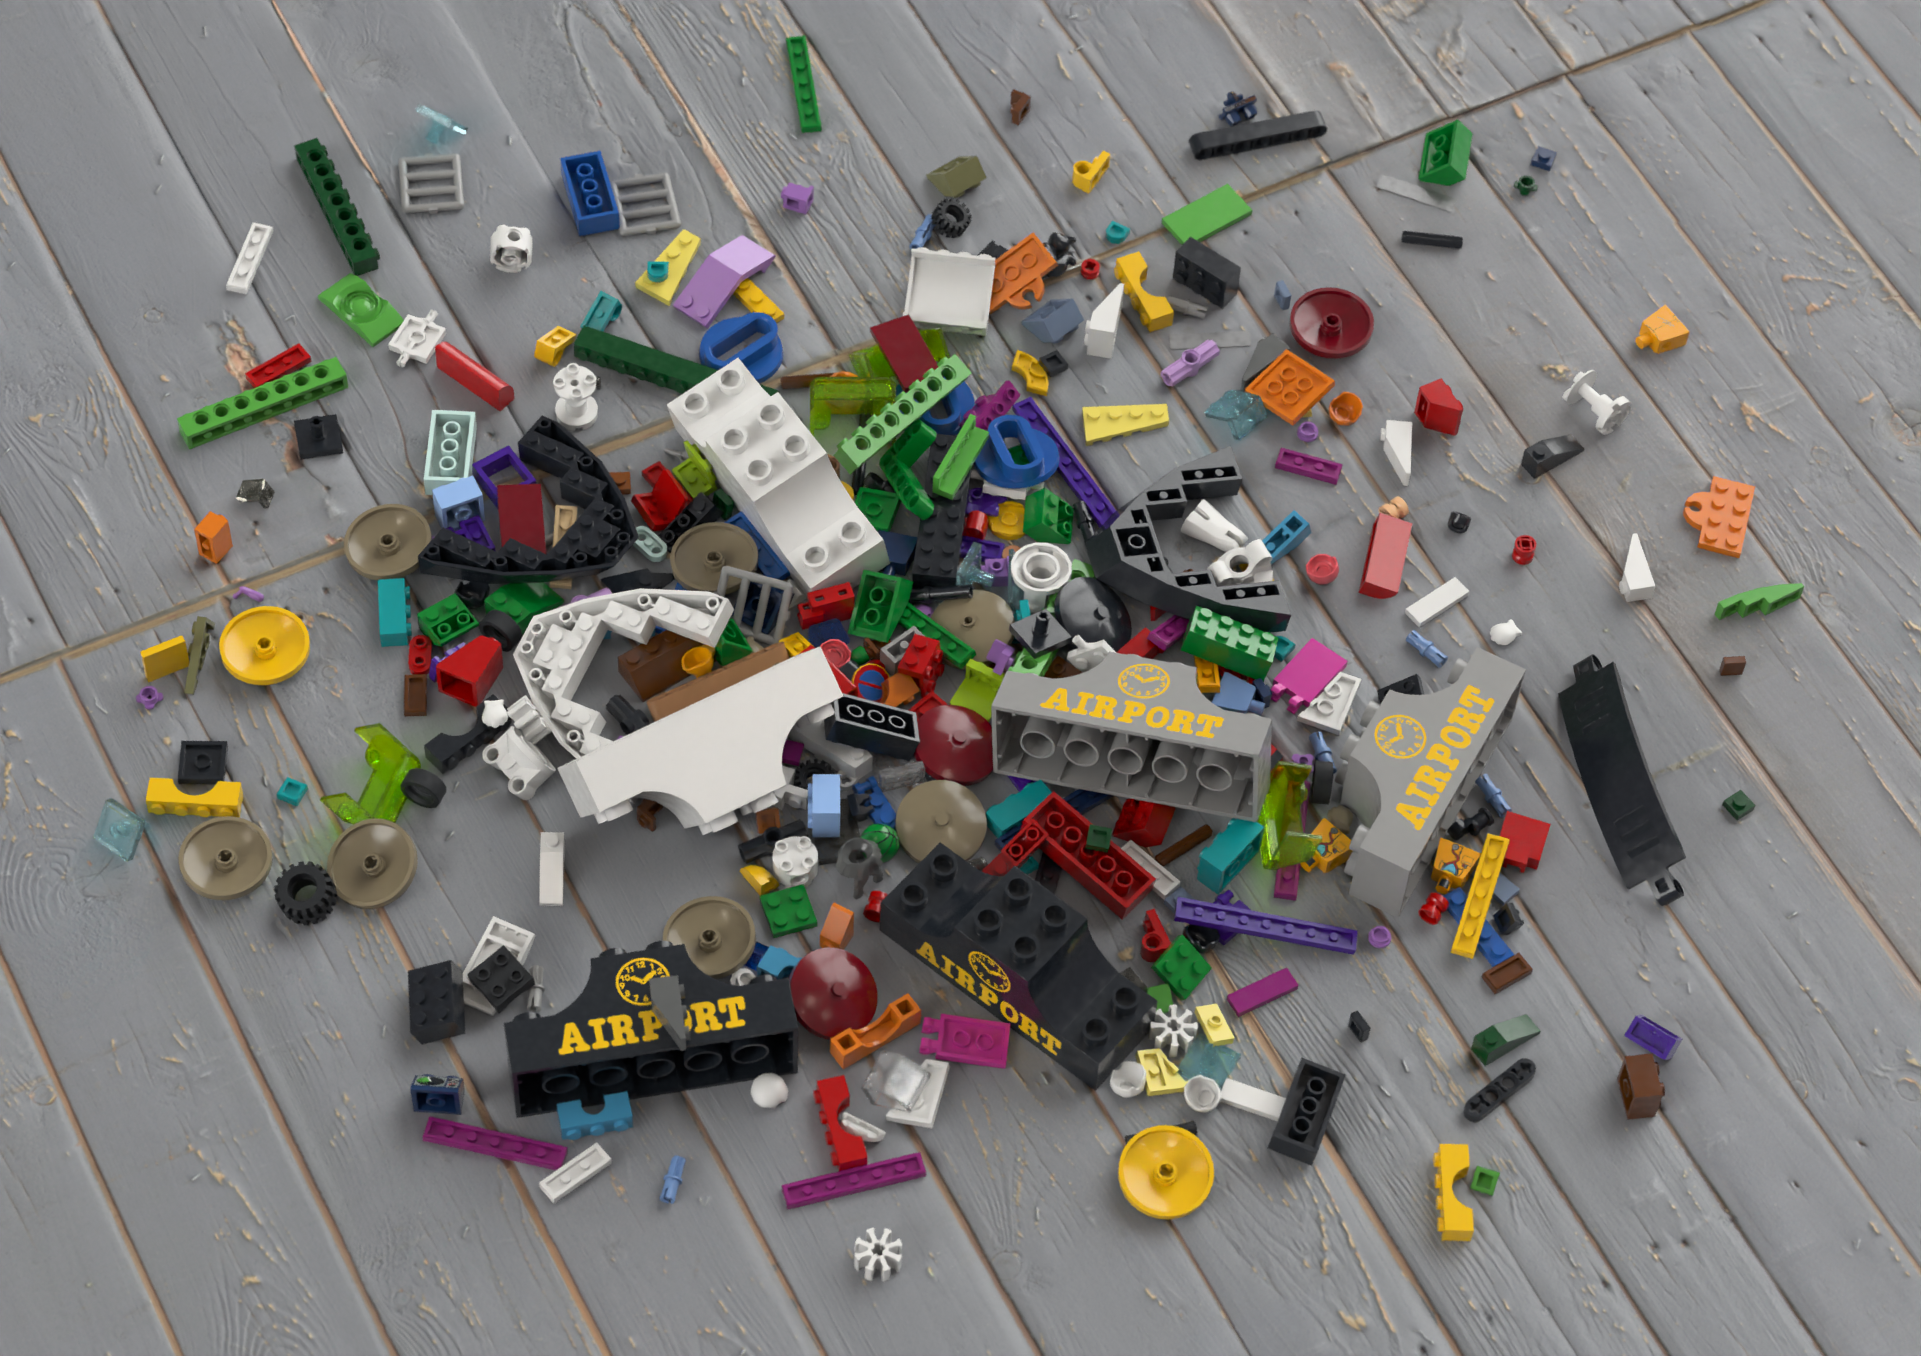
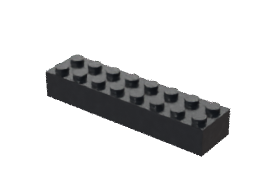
M937 434L935 441L930 445L924 490L934 504V511L929 518L925 520L920 519L912 573L913 588H922L925 585L932 587L957 585L972 467L953 500L933 493V476L957 436Z

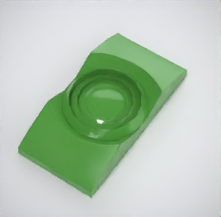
M351 273L318 295V299L372 347L397 331L404 321L387 300L380 298L373 292L366 281Z

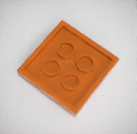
M1286 349L1245 388V394L1294 426L1335 386V380Z

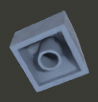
M1055 299L1048 301L1022 320L1021 323L1043 343L1052 342L1056 344L1064 339L1063 336L1077 330L1079 328L1078 325L1084 321V318L1074 299Z

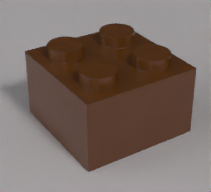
M1653 1053L1624 1057L1617 1080L1627 1120L1655 1117L1658 1108L1661 1107V1099L1665 1096V1087L1663 1082L1660 1083L1659 1064L1654 1061Z

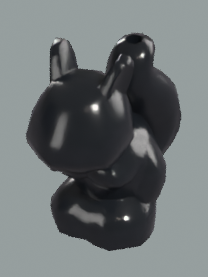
M1053 232L1048 239V243H1042L1058 264L1057 267L1045 276L1051 278L1059 277L1066 272L1068 265H1076V258L1073 255L1064 254L1075 252V249L1070 247V244L1076 242L1077 238Z

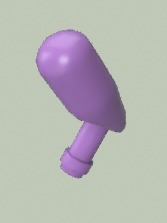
M245 586L239 587L240 590L233 594L234 599H237L242 593L258 602L264 599L262 593Z

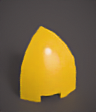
M749 865L740 869V873L760 896L780 886L774 876L764 867Z

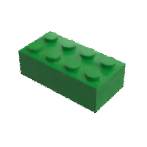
M1196 606L1187 625L1181 651L1253 679L1261 678L1264 682L1273 663L1279 637L1253 628L1248 624L1235 621L1228 616L1214 613L1207 608Z

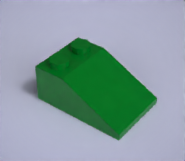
M863 569L847 634L864 638L868 637L869 639L888 643L908 604L913 582L901 577Z
M544 582L510 583L500 587L484 600L486 615L491 610L504 612L517 623L521 629L522 636L533 616L556 609L565 602L561 596Z

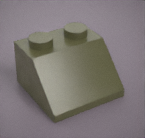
M958 156L926 174L927 178L945 197L953 196V198L964 195V191L968 188L974 189L980 186L981 181L987 178L977 156Z

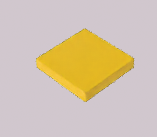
M182 635L140 652L148 682L189 667L186 642Z

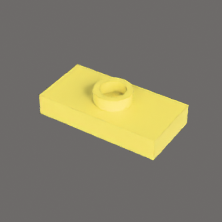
M1217 1004L1195 1008L1194 1013L1211 1047L1233 1043L1234 1036Z

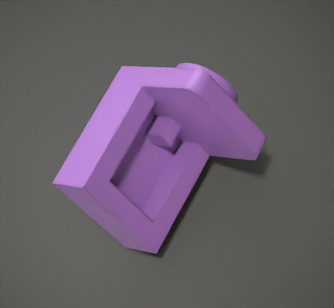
M998 639L993 642L986 658L996 664L993 672L1001 676L1005 669L1008 670L1014 662L1012 655L1015 648Z

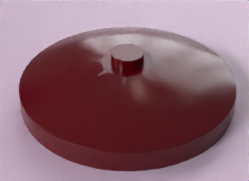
M1326 287L1305 293L1295 302L1290 315V330L1296 342L1306 351L1323 358L1339 359L1357 354L1367 346L1374 329V317L1366 302L1354 293L1340 288Z
M942 705L928 710L919 718L917 723L920 743L914 752V757L921 768L936 780H948L963 786H970L985 780L993 772L992 726L980 714L962 706Z
M820 948L804 956L792 969L789 984L796 1019L813 1035L830 1040L848 1028L853 1030L862 1029L873 1019L878 1003L876 983L868 967L852 953L839 948Z

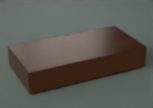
M427 674L405 675L404 717L427 716Z
M1517 953L1482 973L1481 978L1493 993L1497 994L1532 974L1533 969L1523 956Z

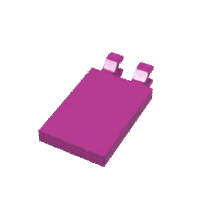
M1311 638L1273 679L1274 686L1271 688V700L1277 702L1284 693L1290 695L1292 698L1288 702L1290 705L1287 710L1292 714H1295L1302 705L1309 707L1310 703L1324 691V688L1345 669L1348 661Z
M941 1014L940 1020L924 1017L922 1033L932 1034L938 1032V1039L922 1038L920 1054L936 1053L935 1059L1005 1069L1010 1023Z

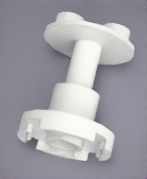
M576 363L568 364L566 368L561 369L555 375L553 380L555 392L561 397L556 403L555 414L558 423L566 429L576 431L575 428H582L584 430L591 427L598 417V406L595 399L591 396L596 389V376L589 369Z
M1590 370L1585 374L1579 372L1573 380L1575 383L1563 394V399L1569 405L1578 402L1582 398L1587 400L1592 405L1591 410L1599 417L1596 422V429L1603 435H1607L1614 431L1611 427L1615 424L1620 426L1631 411L1629 404L1632 403L1624 396L1614 401L1606 394L1600 396L1592 389L1597 378L1596 371Z

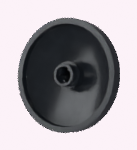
M1078 577L1069 581L1059 590L1054 604L1055 618L1072 637L1070 645L1074 649L1078 647L1072 642V639L1077 635H1080L1087 643H1095L1104 639L1115 652L1131 640L1132 625L1128 610L1121 598L1108 585L1094 578Z

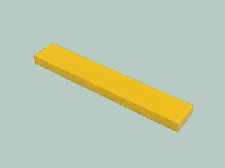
M1487 833L1451 953L1471 959L1474 958L1510 839Z

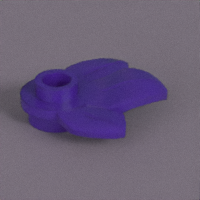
M973 488L969 491L967 514L976 510L989 516L998 517V504L1007 501L1005 496H993L983 493L982 488Z

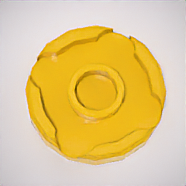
M1014 501L998 504V517L988 515L991 532L1004 540H1017L1025 535L1023 532L1024 506Z

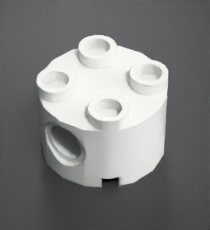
M499 225L497 231L491 236L490 262L492 265L493 263L496 264V268L504 272H520L523 267L527 269L532 263L533 242L530 230L524 227L517 228Z
M806 836L788 837L777 841L773 850L774 878L779 884L785 885V888L804 884V887H808L818 874V852L815 845Z

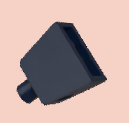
M878 530L879 535L884 540L890 564L880 571H883V574L895 576V574L906 576L915 558L917 537Z

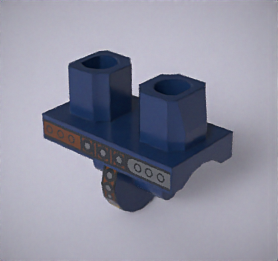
M1231 91L1227 94V100L1223 101L1225 106L1223 113L1218 116L1221 121L1226 120L1230 127L1236 126L1242 121L1239 116L1241 112H1243L1246 120H1250L1258 114L1254 105L1257 99L1255 95L1244 99L1242 94L1237 95Z

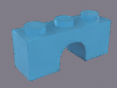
M770 945L757 966V976L772 975L776 980L788 978L794 966L802 958L790 955L783 948H776Z
M628 1092L604 1095L605 1107L598 1114L586 1113L582 1109L580 1100L557 1104L562 1140H577L582 1136H599L605 1132H622L632 1128L633 1117Z

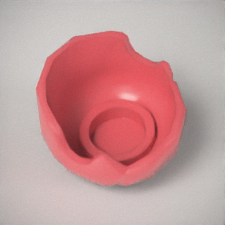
M1317 554L1310 558L1306 564V572L1309 579L1314 583L1327 585L1337 578L1339 565L1334 556Z
M829 639L820 645L824 655L838 669L851 659L850 649L846 643L839 639Z

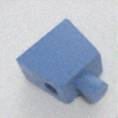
M1228 672L1224 673L1220 682V693H1215L1212 700L1213 704L1223 710L1243 714L1251 712L1259 716L1262 715L1265 708V703L1254 700L1256 694L1255 686Z

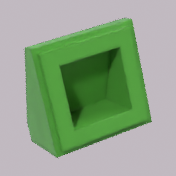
M1169 984L1148 987L1146 993L1158 1001L1156 1011L1161 1009L1163 1013H1168L1169 1006L1173 1005Z
M1477 1165L1470 1189L1493 1196L1500 1172Z

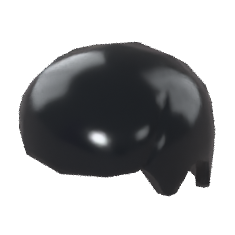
M469 581L467 584H463V582H460L454 593H456L467 608L475 609L485 604L484 600L489 596L490 587L489 584Z
M1193 924L1187 925L1182 933L1200 954L1213 950L1220 939L1217 929Z

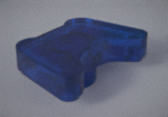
M836 618L811 625L808 628V640L815 648L820 647L822 643L829 639H839L846 643V645L850 642L840 620Z

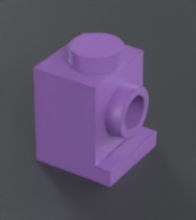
M789 182L787 187L784 186L781 193L783 208L807 214L814 200V186L806 188Z
M1011 556L1002 559H985L984 565L980 566L981 579L985 578L986 587L1012 586Z

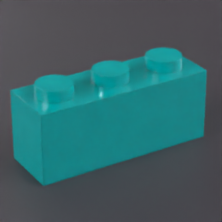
M404 578L378 580L381 647L408 645V636H412L411 623H407V618H411V606L406 604V600H410V586L405 587Z
M1041 779L1035 783L1027 784L1017 794L1009 795L1005 801L998 805H992L987 810V827L996 838H999L1021 825L1023 820L1052 792Z

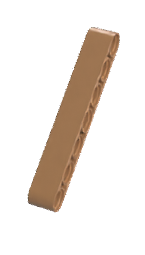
M784 642L772 644L649 699L646 703L653 721L656 722L772 667L777 662L781 663L789 659Z

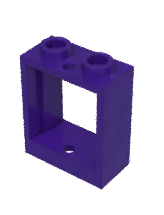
M509 445L472 464L474 479L497 509V488L488 477L512 465L524 480L520 484H536V479Z
M1636 1015L1624 1034L1625 1037L1663 1060L1671 1059L1683 1040L1644 1015Z

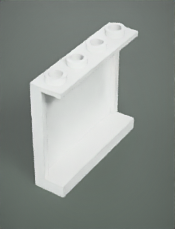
M924 247L912 249L903 316L909 314L916 328L986 336L995 272V258L987 254L975 256L967 252H959L957 254L950 253L948 250L929 251V249Z

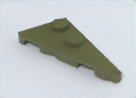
M197 616V622H193L192 634L194 639L188 648L190 662L185 694L194 695L198 684V670H202L210 644V636L207 632L208 629L214 630L215 623L207 617Z

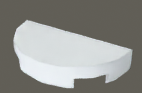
M846 1112L843 1113L840 1125L847 1133L862 1136L863 1141L879 1142L884 1139L885 1131Z

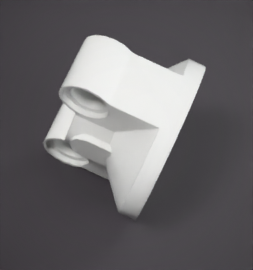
M1261 539L1252 541L1245 548L1238 547L1227 551L1207 568V570L1212 571L1217 587L1273 580L1272 556ZM1236 565H1249L1244 572L1236 573L1232 571V568Z
M1049 543L1025 545L1015 553L1011 560V576L1015 584L1024 591V600L1028 599L1030 613L1035 614L1042 611L1043 608L1046 609L1049 596L1059 592L1071 578L1072 563L1068 555L1059 547Z
M511 726L495 743L488 745L483 750L482 756L484 761L504 772L510 779L508 782L509 791L522 800L531 799L535 795L537 788L556 771L544 753L536 745H533L531 740L528 741L524 734L514 726Z

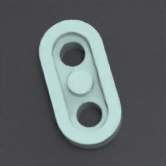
M636 527L639 538L633 546L652 562L664 560L667 556V545L648 527Z

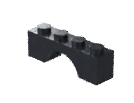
M492 694L486 700L495 701L499 699ZM483 701L476 706L478 721L471 731L459 736L440 733L424 745L425 758L444 774L448 770L454 769L464 758L473 755L480 746L489 743L500 731H505L512 723V718L508 716L507 722L504 725H499L497 728L487 726L482 721V714L485 709Z

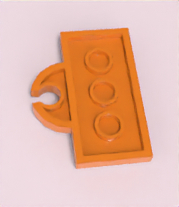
M1034 232L995 260L990 315L1006 303L1020 310L1032 308L1030 302L1024 299L1025 294L1028 292H1033L1036 301H1041L1044 295L1042 277L1057 267L1058 264Z
M1713 476L1709 492H1698L1688 497L1684 505L1687 507L1684 508L1683 515L1688 524L1700 530L1697 548L1740 558L1755 486ZM1689 507H1697L1700 511H1692Z

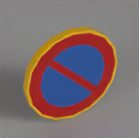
M868 663L860 666L854 672L851 682L857 687L859 698L880 703L882 698L881 683L889 678V674L883 667Z

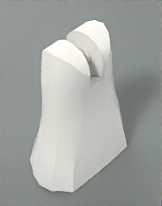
M1205 499L1197 505L1195 511L1189 514L1181 527L1182 533L1206 542L1224 552L1242 547L1248 540V537L1241 530L1227 521Z

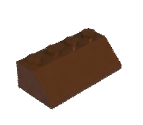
M665 630L649 639L647 645L642 643L618 656V672L640 700L645 702L691 676V674L682 669V657L690 649L705 644ZM714 654V656H713L714 662L717 661L715 654Z

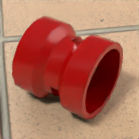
M1521 535L1515 540L1512 558L1516 563L1526 565L1532 562L1537 544L1533 537Z
M877 890L872 891L868 898L869 904L865 906L863 915L870 921L880 922V905L888 894Z
M1430 893L1426 899V904L1421 906L1418 914L1428 924L1436 925L1442 917L1441 914L1448 909L1449 902L1438 893Z

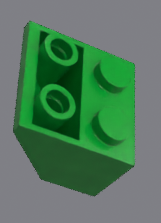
M1047 488L1038 490L1026 496L1023 532L1037 542L1070 544L1074 510L1072 506Z
M456 593L417 613L419 629L425 636L430 638L432 644L437 646H443L479 626L477 620Z

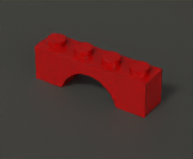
M841 1075L818 1080L813 1096L815 1104H820L822 1110L819 1111L821 1125H826L827 1128L825 1139L827 1146H832L833 1152L830 1153L833 1167L837 1166L838 1171L867 1165L868 1156L862 1136L847 1133L841 1128L837 1120L839 1115L850 1106V1093L845 1076Z

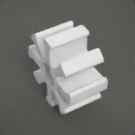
M526 695L507 709L508 716L515 721V727L518 730L521 729L524 737L528 741L531 740L533 745L552 732L533 701L529 700Z
M1177 1005L1169 1006L1168 1017L1161 1009H1158L1155 1015V1022H1151L1149 1039L1156 1038L1154 1049H1162L1167 1044L1170 1045L1169 1057H1177L1179 1046L1185 1050V1053H1188L1192 1048L1193 1040H1196L1198 1028L1197 1022L1191 1024L1192 1012L1186 1009L1180 1018L1176 1017Z
M874 1228L867 1229L866 1241L858 1237L855 1242L854 1266L857 1271L865 1267V1279L869 1281L873 1280L875 1270L879 1269L882 1281H887L890 1279L891 1268L895 1269L896 1272H899L901 1268L902 1242L898 1238L897 1241L891 1243L892 1231L884 1228L881 1240H877Z

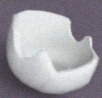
M1124 1061L1118 1070L1114 1069L1112 1071L1110 1087L1116 1094L1124 1098L1136 1096L1145 1087L1146 1070L1143 1065L1137 1062Z
M764 1073L753 1081L750 1094L754 1102L760 1107L776 1108L778 1104L787 1100L788 1088L780 1076L775 1073Z
M1197 1075L1186 1083L1184 1097L1187 1104L1193 1110L1206 1113L1214 1110L1219 1104L1221 1090L1213 1079Z

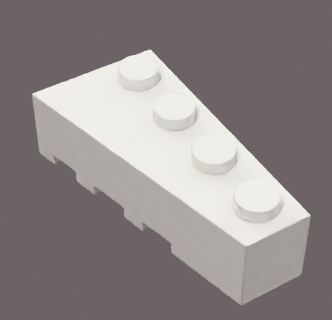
M824 719L801 728L795 723L786 738L804 743V748L812 752L814 757L821 761H826L838 772L842 770L849 779L850 776L854 779L859 776V779L872 771L873 756L867 750L826 740Z

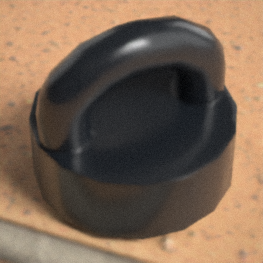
M1452 511L1448 520V527L1455 533H1465L1470 525L1471 517ZM1453 523L1462 524L1463 528H1457Z

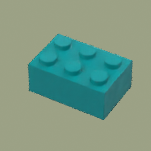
M1232 818L1227 825V829L1223 833L1219 832L1215 836L1213 844L1209 848L1206 846L1199 854L1200 862L1197 866V880L1219 895L1260 851L1264 827L1258 822Z

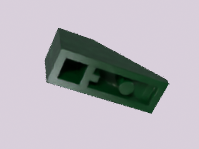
M1524 1014L1494 1024L1475 1035L1471 1050L1482 1064L1487 1066L1540 1034L1541 1031L1529 1016Z

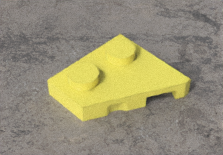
M1160 1048L1137 1051L1135 1055L1137 1063L1143 1065L1146 1070L1145 1089L1148 1096L1184 1092V1087L1188 1081H1185L1178 1074L1179 1069L1167 1059V1056Z

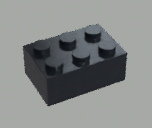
M1189 237L1175 253L1172 278L1223 309L1238 293L1241 267L1194 238Z
M452 960L409 970L410 1033L422 1045L465 1034L463 973Z

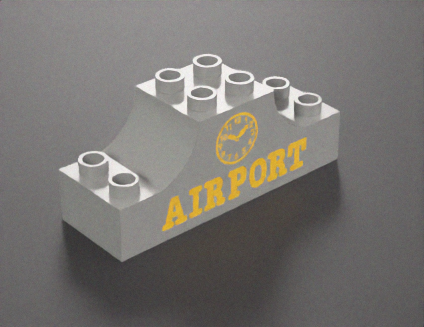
M1477 647L1468 662L1460 658L1457 659L1447 680L1451 684L1449 687L1424 695L1402 694L1389 689L1381 704L1372 700L1369 702L1360 721V725L1364 728L1359 737L1351 733L1346 740L1340 754V758L1344 761L1335 778V782L1343 786L1340 804L1349 808L1362 822L1350 843L1349 849L1353 852L1344 869V873L1353 877L1349 895L1399 918L1437 852L1440 838H1445L1448 828L1453 824L1476 784V779L1480 777L1511 723L1526 669Z
M1108 652L1105 659L1093 669L1066 678L1051 679L1040 677L1034 673L1024 674L1007 671L991 705L993 773L1035 781L1041 779L1043 782L1257 822L1270 787L1272 719L1260 717L1254 713L1243 714L1227 711L1216 706L1200 692L1196 684L1197 667L1187 666L1180 662H1165L1143 658L1135 654L1126 655Z

